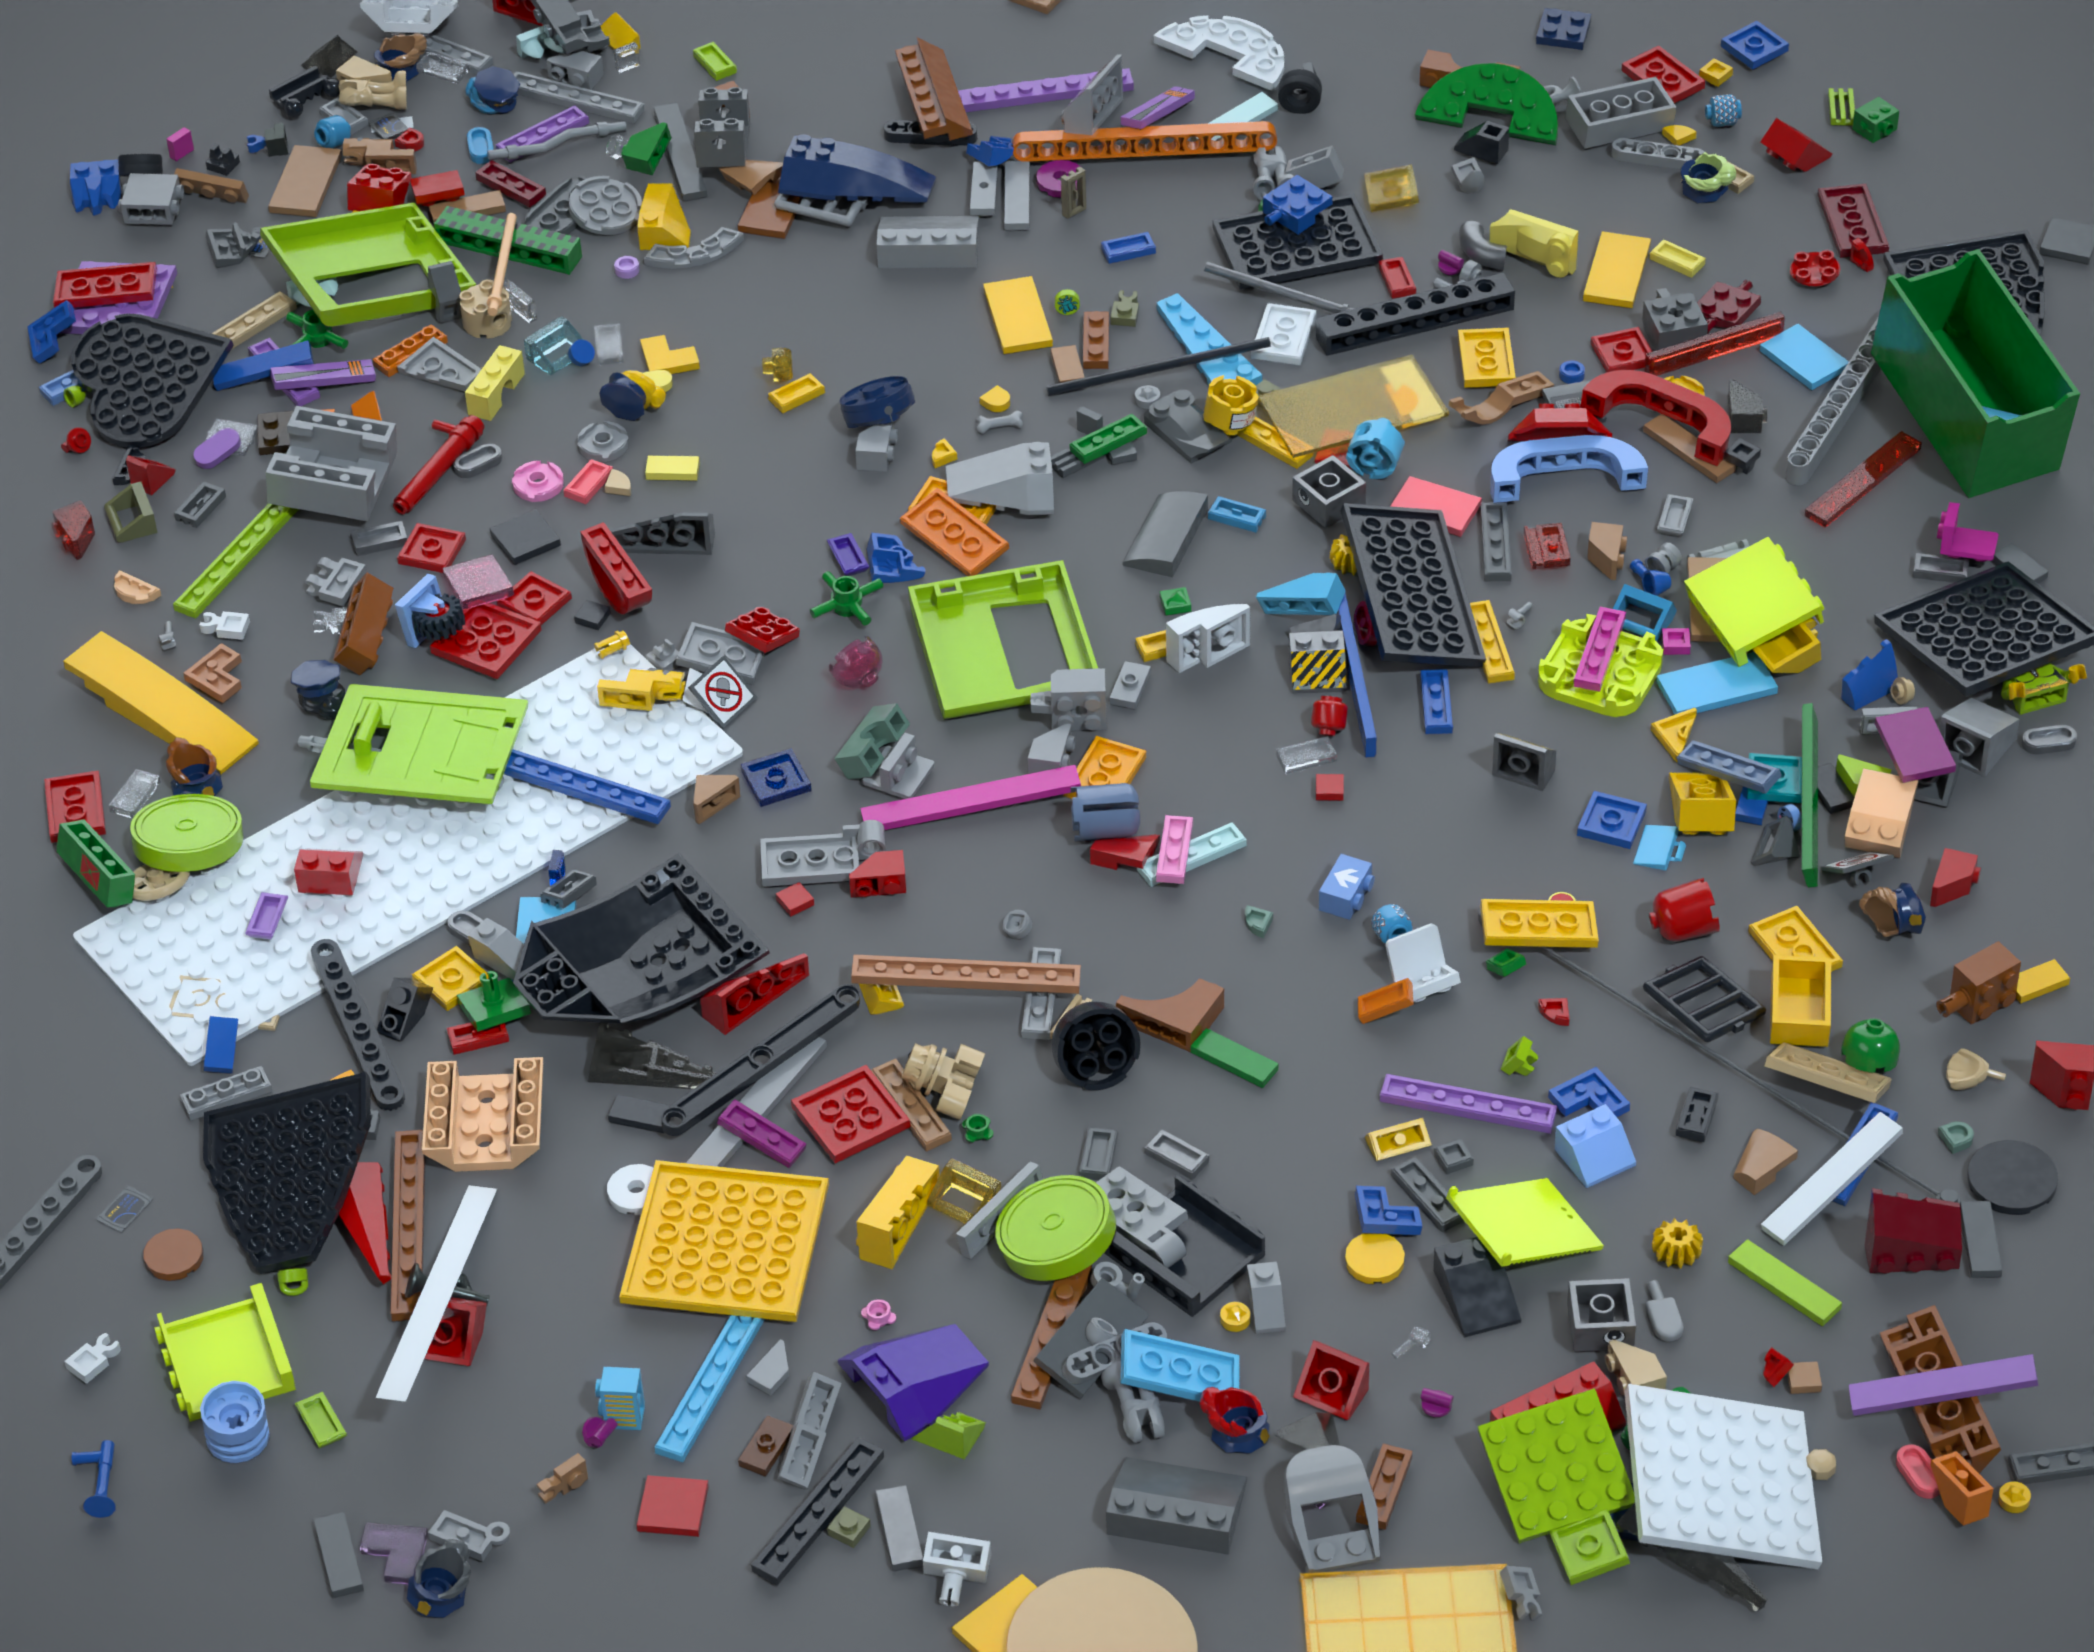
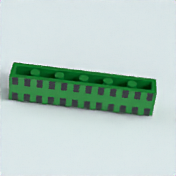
M446 206L435 221L434 227L446 245L499 257L506 220ZM515 223L508 260L568 275L571 274L582 258L579 237Z

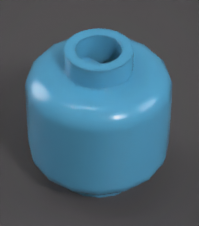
M330 116L321 119L317 123L314 132L315 139L324 148H336L343 145L345 138H350L351 127L342 116Z

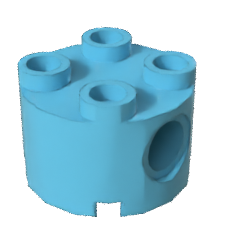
M1386 418L1364 421L1354 431L1348 446L1346 459L1349 466L1356 473L1362 476L1364 473L1369 474L1371 479H1383L1393 473L1404 448L1405 441L1401 433Z

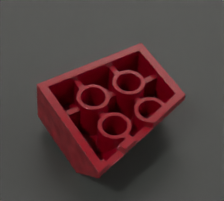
M1872 1188L1864 1244L1869 1273L1959 1269L1962 1255L1960 1203L1928 1197L1919 1201L1908 1199V1194L1897 1192L1895 1196L1884 1195L1881 1189Z

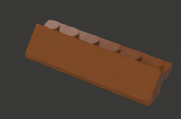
M917 37V45L905 46L895 50L903 81L924 138L947 133L949 140L973 135L944 50Z
M1935 1305L1906 1315L1907 1323L1880 1332L1881 1340L1897 1376L1963 1366ZM1977 1396L1912 1406L1934 1458L1957 1451L1980 1474L2001 1451V1447Z

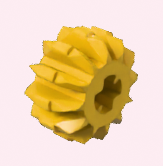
M1340 534L1339 539L1333 540L1331 545V563H1333L1334 569L1341 570L1342 574L1351 572L1354 576L1357 569L1348 536Z
M1674 1217L1671 1224L1663 1221L1660 1228L1655 1229L1652 1249L1653 1253L1656 1254L1658 1262L1666 1261L1668 1267L1672 1264H1677L1681 1269L1683 1263L1692 1266L1695 1259H1699L1702 1252L1703 1237L1701 1233H1698L1697 1225L1689 1226L1687 1219L1682 1223L1677 1222Z

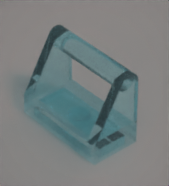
M560 316L524 339L526 359L549 375H553L572 363L568 353L553 363L545 355L565 342L572 345L575 341L584 339L566 318Z

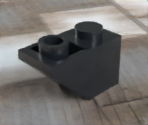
M1485 121L1465 132L1454 146V151L1498 164L1508 151L1509 127Z
M393 978L377 1032L403 1041L425 1015L434 987L412 978Z

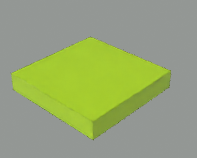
M1607 1510L1550 1531V1536L1571 1585L1630 1564L1628 1555Z

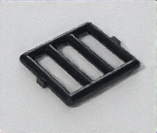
M1699 956L1678 967L1676 965L1669 966L1664 974L1643 984V990L1705 1042H1711L1731 1031L1736 1034L1744 1029L1745 1024L1766 1014L1765 1006L1704 956ZM1700 968L1710 976L1671 996L1666 995L1659 989ZM1718 985H1721L1730 992L1690 1013L1679 1006V1004ZM1739 1001L1750 1009L1709 1030L1699 1022Z

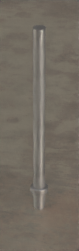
M1207 262L1204 268L1205 272L1333 313L1353 309L1346 303L1341 305Z

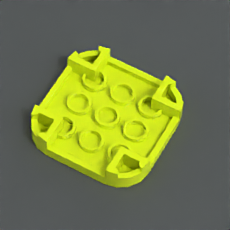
M1586 614V619H1578L1572 622L1567 619L1562 624L1561 633L1545 660H1540L1538 671L1540 689L1545 695L1555 700L1606 716L1620 717L1635 712L1641 706L1662 668L1664 649L1655 641V635L1646 631L1642 638L1621 631L1601 691L1599 692L1574 687V678L1597 615Z

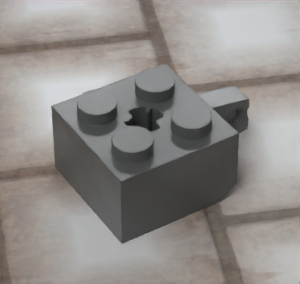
M1667 288L1657 289L1656 299L1643 302V326L1657 356L1706 347L1708 323L1692 292L1671 296Z

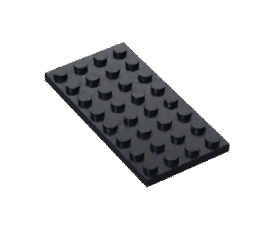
M1343 503L1340 511L1382 661L1483 667L1486 662L1485 653L1442 510Z

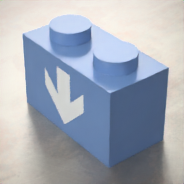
M1340 854L1319 890V910L1350 920L1355 910H1360L1366 891L1370 892L1374 885L1375 876L1372 875V863Z

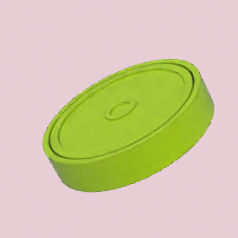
M206 794L175 795L152 802L137 812L130 825L132 848L135 856L144 864L164 871L189 872L216 866L234 856L243 843L242 818L237 807L225 799Z
M1060 1175L1037 1181L1017 1193L1000 1213L995 1234L997 1244L1006 1263L1015 1273L1031 1280L1050 1281L1074 1275L1097 1261L1113 1240L1116 1230V1217L1107 1195L1097 1183L1081 1176Z

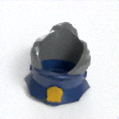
M449 1539L441 1547L429 1548L418 1560L415 1573L408 1581L407 1600L421 1616L445 1618L464 1606L466 1586L469 1583L471 1567L466 1561L470 1556L469 1548L463 1540Z

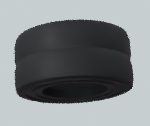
M1295 69L1285 73L1279 82V103L1285 110L1291 113L1306 114L1312 112L1321 101V81L1316 74L1304 69ZM1304 89L1306 93L1303 95L1296 94L1294 90Z
M125 154L118 156L120 176H129L130 173H163L162 155Z

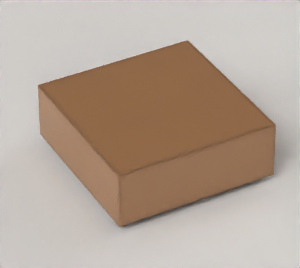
M1818 1362L1793 1363L1794 1366L1787 1373L1790 1393L1821 1392L1822 1383Z

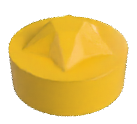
M1241 1302L1227 1303L1220 1312L1221 1325L1231 1332L1245 1330L1250 1324L1249 1308Z
M2008 1482L2000 1488L1998 1502L2007 1512L2021 1513L2029 1507L2031 1493L2028 1487L2020 1482Z

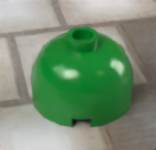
M1871 1018L1859 1021L1847 1030L1842 1042L1841 1056L1844 1054L1846 1056L1845 1062L1857 1070L1875 1073L1876 1068L1885 1067L1884 1072H1887L1897 1066L1900 1055V1041L1896 1031L1880 1019Z

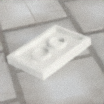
M1267 303L1255 340L1269 337L1271 347L1251 351V358L1301 365L1316 320V310Z

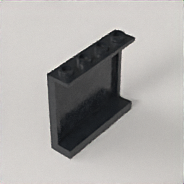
M1177 1175L1175 1176V1189L1166 1197L1187 1210L1188 1220L1172 1231L1184 1243L1187 1251L1186 1256L1167 1268L1117 1231H1115L1113 1240L1105 1251V1255L1133 1275L1136 1273L1142 1274L1145 1278V1284L1189 1316L1194 1317L1247 1271V1265L1256 1264L1265 1256V1236L1257 1228H1252L1242 1221L1236 1213L1230 1212L1221 1206L1215 1198L1208 1197L1201 1192L1195 1184Z

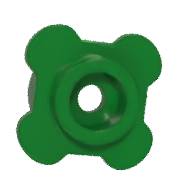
M982 1114L969 1116L962 1122V1127L966 1129L965 1139L968 1142L991 1139L994 1132L989 1127L990 1119Z

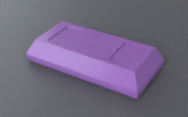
M261 892L245 934L254 938L271 940L285 908L288 895Z

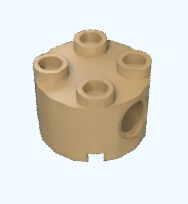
M483 280L480 284L460 293L463 328L468 334L476 338H480V335H486L487 338H495L503 335L511 327V305L506 289H502V306L498 309V314L496 316L488 314L487 299L492 292L494 282L492 280Z

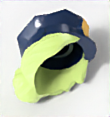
M1706 152L1697 159H1690L1685 162L1680 172L1682 177L1681 183H1683V195L1696 203L1717 201L1728 190V185L1736 179V169L1733 164L1727 163V160L1722 156H1717L1716 154L1708 155Z

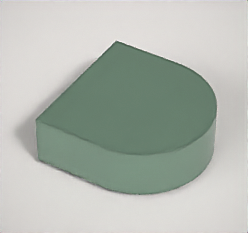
M1951 1122L1940 1126L1938 1129V1135L1952 1154L1965 1150L1972 1145L1973 1129L1964 1122Z

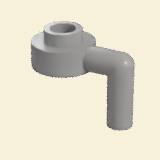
M1473 260L1467 261L1460 272L1457 284L1481 278L1483 274L1481 264ZM1436 278L1433 286L1437 289L1452 285L1440 278Z
M1111 1262L1097 1264L1091 1275V1283L1094 1287L1101 1278H1104L1130 1300L1136 1299L1145 1280L1142 1274L1136 1273L1133 1275L1130 1284L1127 1285L1122 1281L1123 1275L1120 1268Z

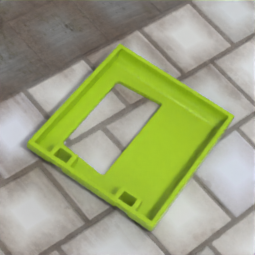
M415 202L260 228L262 240L321 322L326 326H338L435 309L436 297L428 289L337 305L316 280L415 263L420 264L428 278V266L452 261L461 292L476 285Z
M1063 560L908 587L912 615L943 719L1031 704L1032 693L1051 691V681L1022 689L1015 688L991 612L992 608L1047 603L1068 668L1098 669ZM1034 573L1032 578L1021 579L1020 575ZM954 587V591L941 593L940 589Z

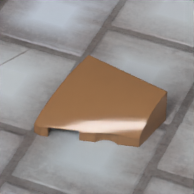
M746 160L745 166L720 167L719 170L728 182L740 190L744 188L755 195L768 180L775 183L781 177L783 162Z
M1756 1129L1751 1135L1733 1178L1753 1195H1756L1775 1181L1778 1171L1797 1159L1798 1150L1776 1135Z

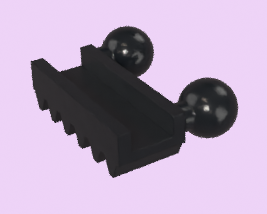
M314 66L269 89L270 98L282 107L288 116L295 118L302 114L306 97L312 100L314 93L318 96L321 95L322 89L329 97L339 96L340 81L335 78H329L327 74L322 76L319 74L318 67Z

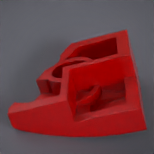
M1160 835L1096 840L1090 848V864L1117 870L1120 864L1143 869L1148 857L1153 856L1159 844Z

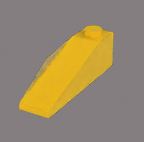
M648 183L637 226L640 250H651L655 244L666 246L685 245L689 248L691 231L672 183Z

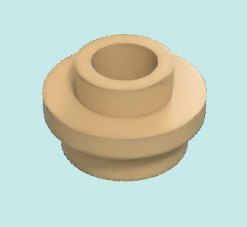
M1899 677L1894 680L1890 692L1895 702L1902 705L1914 698L1915 688L1911 680Z

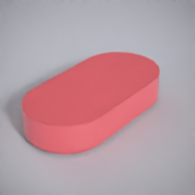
M1905 1445L1897 1452V1468L1915 1494L1926 1499L1939 1496L1940 1492L1930 1465L1931 1458L1920 1446Z

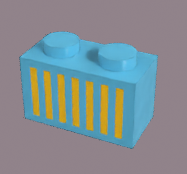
M604 1367L602 1379L596 1380L595 1394L596 1397H600L598 1415L603 1416L604 1420L608 1418L616 1420L618 1426L615 1429L641 1430L645 1401L640 1368Z

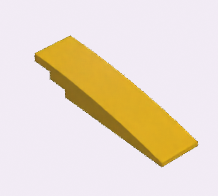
M102 631L63 661L65 669L82 678L85 687L104 698L108 708L169 744L176 737L185 738L190 744H201L209 749L217 760L216 769L220 774H223L259 744L258 739L203 697L157 665Z

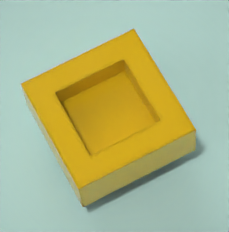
M1712 59L1699 70V76L1719 87L1733 76V67Z

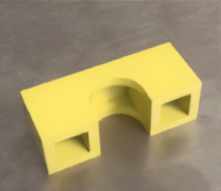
M501 345L498 346L465 391L468 415H474L488 421L493 419L502 406L501 394L503 387L514 390L525 375L522 351Z

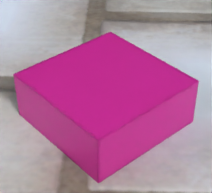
M185 127L166 139L169 156L175 161H178L194 150L191 131Z
M1662 628L1663 655H1690L1689 628Z

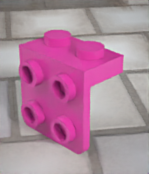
M1949 502L1947 512L1942 511L1938 526L1937 539H1942L1940 554H1945L1951 558H1973L1979 562L1993 560L1999 534L1957 527L1960 503Z

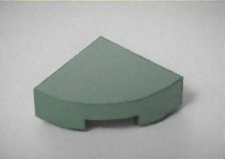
M1247 905L1245 909V922L1248 929L1253 934L1264 938L1273 920V912Z

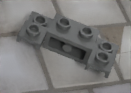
M530 0L536 8L533 10L536 21L542 23L546 36L552 38L556 45H560L566 54L584 47L588 52L610 45L609 37L605 36L599 23L587 27L581 26V19L570 4L577 0Z

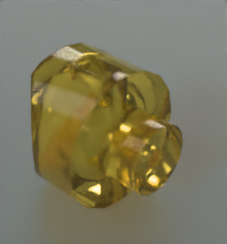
M785 347L772 348V357H762L763 375L773 374L774 382H787L793 378L790 349Z

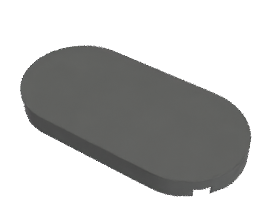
M578 177V180L574 181L571 178L561 182L527 213L525 225L569 235L579 226L570 215L569 198L576 185L587 179V177Z

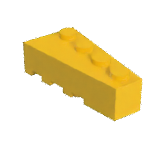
M906 1156L900 1165L895 1168L894 1173L856 1221L858 1234L856 1246H859V1257L861 1260L893 1269L940 1185L939 1165Z

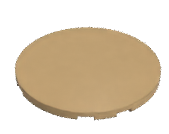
M1101 1567L1070 1571L1058 1575L1037 1587L1017 1609L1012 1619L1007 1639V1652H1198L1193 1624L1187 1612L1172 1594L1144 1576L1121 1569Z

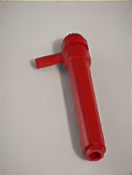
M469 415L464 417L457 426L436 419L432 422V429L449 434V438L394 498L393 508L399 514L409 513L453 465L456 458L461 456L463 452H467L474 445L475 441L483 435L484 423L480 418Z

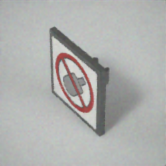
M722 656L688 687L721 729L725 728L757 698L725 656Z
M1871 851L1821 866V870L1842 874L1851 872L1850 880L1852 884L1859 886L1858 877L1861 873L1864 875L1865 882L1872 881V875L1866 867L1894 859V855Z

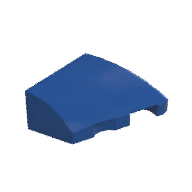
M871 533L866 549L872 581L878 578L881 579L882 583L915 580L924 577L925 568L923 566L917 567L912 561L914 555L903 547L902 541L896 535Z

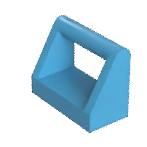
M1624 584L1613 607L1615 610L1625 611L1628 605L1632 604L1660 615L1654 629L1625 619L1622 628L1642 637L1646 631L1655 635L1656 642L1662 635V628L1669 626L1677 612L1673 602Z

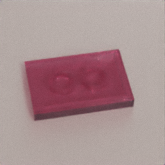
M493 554L442 568L445 579L456 597L460 600L463 609L514 595L511 583Z

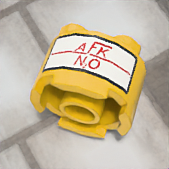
M1224 375L1213 379L1209 384L1203 414L1204 421L1223 430L1227 435H1236L1238 431L1249 428L1254 422L1258 405L1257 387L1251 381L1240 376H1236V380L1224 379Z

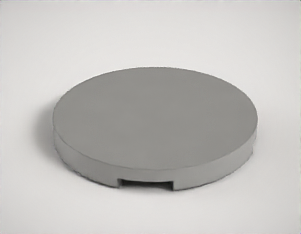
M609 176L590 177L579 182L570 195V215L580 227L587 231L601 235H615L630 230L638 223L642 199L638 191L628 182L624 184L620 181L609 179Z

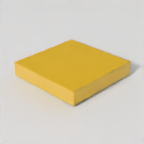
M455 946L414 972L412 979L434 987L431 998L446 1011H449L458 1005V994L482 987L479 977L485 973L486 979H488V975L458 946Z

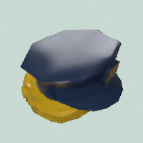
M629 370L623 373H612L609 376V383L601 387L599 396L601 404L615 417L635 421L645 414L644 409L648 407L653 409L660 408L665 401L666 392L663 388L656 386L654 381L643 373Z

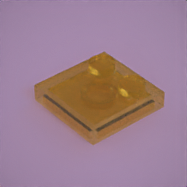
M1412 164L1364 174L1371 212L1419 203Z

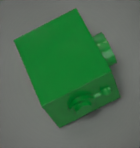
M1877 97L1854 110L1852 129L1870 142L1875 143L1897 130L1899 110L1882 98Z

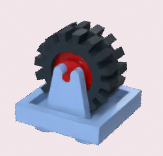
M427 574L395 604L407 646L416 648L426 638L432 640L434 637L435 640H440L442 636H444V639L449 638V634L454 636L457 634L456 630L461 631L463 629L462 625H465V616L460 600L456 599L454 595L449 597L445 593L442 597L436 576Z

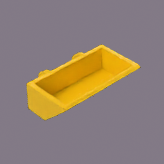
M1810 618L1753 648V650L1772 673H1800L1821 660V642L1816 638L1818 635L1817 630L1813 629L1818 623L1814 618Z

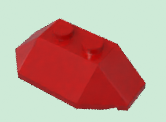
M1578 403L1564 404L1565 408H1554V404H1539V408L1533 409L1507 436V441H1529L1582 435H1599L1612 438V433L1587 408H1580Z

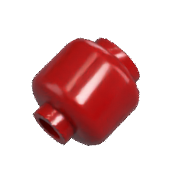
M1321 696L1320 700L1313 703L1311 725L1316 729H1320V735L1335 736L1336 731H1342L1346 728L1348 706L1342 702V698Z

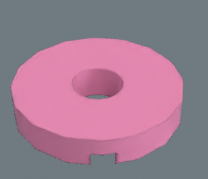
M541 461L525 463L516 469L512 478V487L515 494L521 499L531 502H542L552 499L560 493L564 484L561 469L551 462H547V464H541ZM537 479H541V480H542V481H540V482H533L534 480H537Z

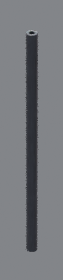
M1269 337L1049 385L1046 386L1048 396L1268 348L1271 347Z

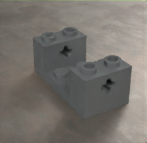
M732 87L728 90H718L716 88L700 90L698 99L700 121L695 122L694 129L697 167L745 166L750 129L748 89Z

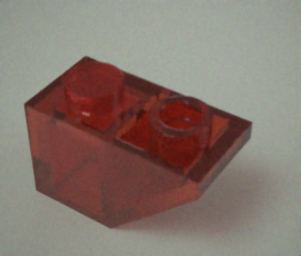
M80 500L52 511L54 522L51 523L56 537L61 536L66 552L71 551L76 560L82 559L95 535L92 516Z

